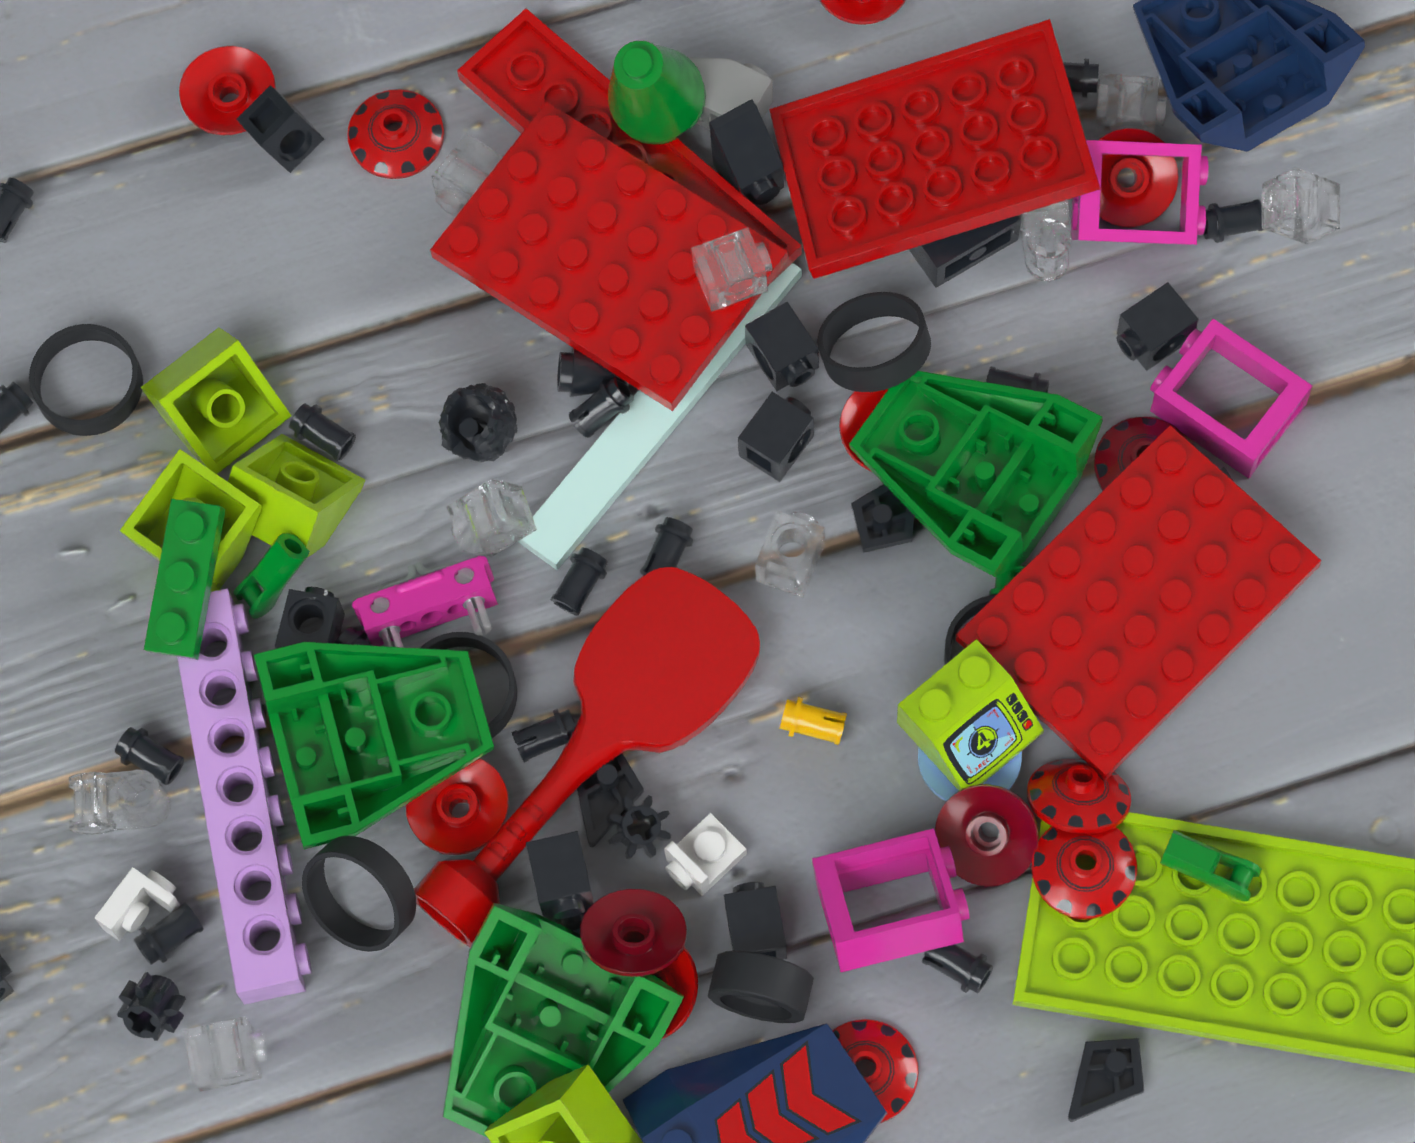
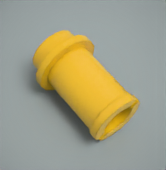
M799 696L797 701L787 699L779 729L789 731V737H793L794 733L833 742L836 745L840 744L847 713H840L802 703L803 698Z

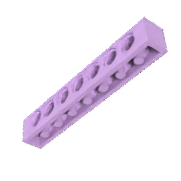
M227 588L210 593L199 659L177 658L235 989L245 1005L305 992L303 975L311 974L312 970L306 943L297 944L294 925L302 924V914L297 894H288L285 876L293 874V865L288 844L279 845L276 826L284 825V815L279 795L270 796L267 778L276 776L270 747H261L258 730L267 728L261 698H252L250 682L258 680V674L252 650L244 652L241 635L249 633L247 614L243 603L235 605ZM223 641L227 643L226 649L219 656L206 657L203 655L206 647L212 642ZM224 688L236 690L234 698L229 703L224 705L212 703L213 696L219 690ZM231 736L245 738L242 747L234 753H223L220 751L222 743ZM250 784L253 786L252 794L242 802H232L229 800L230 792L237 785ZM250 832L262 834L261 843L251 851L237 849L239 840L245 834ZM259 881L271 883L270 892L264 899L259 901L246 899L247 891L252 884ZM273 930L280 933V940L273 949L269 951L255 949L256 940L263 932Z

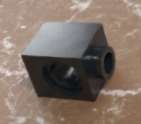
M271 85L236 119L252 138L290 173L324 140L309 121Z
M1167 282L1120 314L1117 328L1118 336L1116 337L1117 343L1130 360L1134 361L1137 359L1145 370L1148 371L1182 347L1191 332L1197 329L1199 319Z
M788 301L745 325L746 346L776 392L788 385L790 387H797L805 383L815 374V370L819 368V348Z
M772 391L739 435V456L778 482H781L814 437V418L811 416L810 410L799 400L793 397L784 399Z
M306 587L304 591L289 589L275 648L302 642L334 644L340 636L345 617L339 598L334 597L332 592L319 587ZM317 617L324 620L322 626L313 633L299 631L301 624L309 618Z
M747 882L735 886L733 893L724 894L732 951L754 952L787 959V947L776 885L764 887L763 882Z

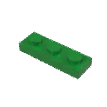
M171 499L143 650L150 653L199 659L226 511L222 506Z

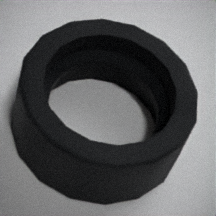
M725 951L717 955L708 998L716 1005L745 1017L774 1023H797L805 1018L814 977L798 965L777 957L747 951Z

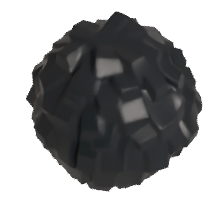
M479 383L475 386L469 385L466 388L454 390L452 394L448 395L438 422L441 428L440 433L442 434L441 446L463 459L480 461V463L485 461L494 462L499 456H502L508 444L513 442L515 433L518 432L514 404L509 401L503 390L498 387L488 386L486 383Z

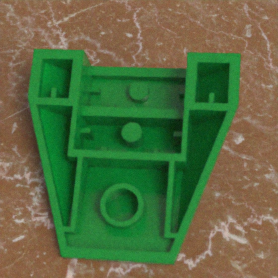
M917 371L906 381L888 389L849 443V446L857 457L950 554L997 577L1027 560L1079 484L1103 419L1102 416L1057 394Z
M302 642L254 654L274 741L304 850L328 844L338 837L357 836L494 750V744L468 651Z
M493 903L468 951L443 1117L487 1137L484 1131L491 1124L545 1084L586 1065L591 1067L609 1093L659 1045L684 998L683 994L653 974L629 977L605 971L587 956L582 947L580 934L537 913Z

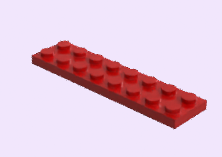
M527 8L457 70L459 80L521 134L544 104L548 102L785 249L788 253V260L771 283L802 254V245L678 138L665 144H646L628 136L617 125L609 109L608 88L610 80Z

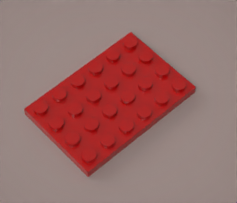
M1050 19L769 109L808 268L813 279L1101 189Z
M548 102L544 104L430 249L432 258L671 411H674L788 260V253L782 247Z
M1170 425L956 634V641L965 649L977 639L1012 677L1033 713L1106 780L1320 567L1322 560Z

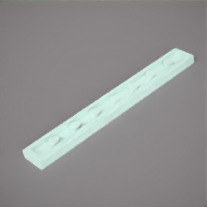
M792 263L764 290L674 411H671L638 390L633 396L634 400L629 404V411L625 414L619 413L519 532L517 535L518 543L555 570H558L746 344L745 325L775 309L801 278L802 269Z

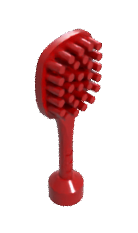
M675 567L655 569L628 587L595 624L579 653L574 667L573 682L581 701V716L559 758L542 781L473 861L460 859L437 861L414 888L418 906L453 937L471 947L493 903L500 904L499 885L496 881L524 850L526 842H530L554 813L583 782L603 765L625 751L643 750L662 753L685 745L713 723L734 700L751 676L760 655L758 631L742 609L706 580Z

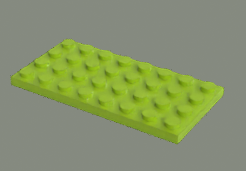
M1129 812L1125 820L1117 828L1127 837L1133 847L1137 860V876L1131 894L1114 912L1096 919L1067 917L1055 911L1042 899L1032 878L1012 1005L1415 1073V859ZM1041 820L1039 839L1051 827V825ZM1174 830L1216 849L1257 864L1262 871L1260 876L1253 877L1248 891L1251 893L1249 901L1234 899L1206 883L1160 864ZM1080 855L1075 860L1077 866L1082 870H1091L1095 867V861L1089 855ZM1218 863L1214 874L1229 880L1233 869Z

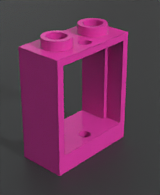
M1086 140L1100 188L1102 154L1183 157L1179 232L1099 229L1100 189L1072 198L1071 240L1197 245V235L1204 234L1206 225L1205 206L1199 205L1200 185L1205 186L1208 179V157L1201 156L1202 145Z
M1212 319L1203 332L1194 329L1187 337L1179 351V354L1183 357L1173 369L1166 365L1157 375L1150 387V390L1154 393L1150 412L1176 427L1185 436L1249 479L1306 406L1313 385L1215 319ZM1211 349L1279 394V397L1245 440L1177 394L1178 390Z
M934 828L812 858L817 891L840 972L964 942L961 921L970 919L967 901L962 888L955 890L952 888L950 878L957 876L953 856L949 846L940 848ZM929 872L940 911L854 932L844 892Z

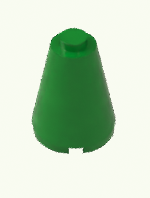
M646 41L630 42L618 51L614 60L608 88V105L613 119L628 136L646 144H665L675 140L677 136L688 128L691 129L698 122L704 109L706 91L699 70L687 56L674 49Z

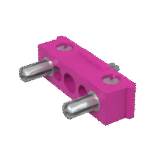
M481 555L463 562H447L433 568H424L422 563L418 562L415 565L408 566L409 573L406 577L384 584L377 592L357 598L352 602L355 614L360 624L364 626L373 646L385 645L386 647H393L392 641H394L395 647H403L401 638L467 615L470 617L475 634L483 635L476 615L478 611L487 634L491 631L492 627L486 609L498 605L491 582L494 581L492 570L487 558ZM416 570L423 576L415 578Z

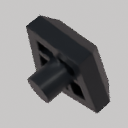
M884 484L851 503L863 553L912 542L914 515Z
M623 753L603 765L577 788L586 836L590 847H594L614 826V824L607 820L608 815H624L625 810L622 807V800L628 796L634 803L644 792L643 786Z
M1139 1038L1085 1042L1068 1114L1070 1122L1089 1116L1144 1092Z

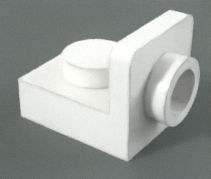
M710 813L677 845L671 841L664 848L666 861L669 863L665 870L681 888L687 890L692 886L703 896L747 855V849Z
M132 867L95 916V919L104 931L120 941L127 931L130 933L135 932L144 922L149 913L147 904L151 899L171 913L181 907L173 895L176 887L153 870L145 876Z

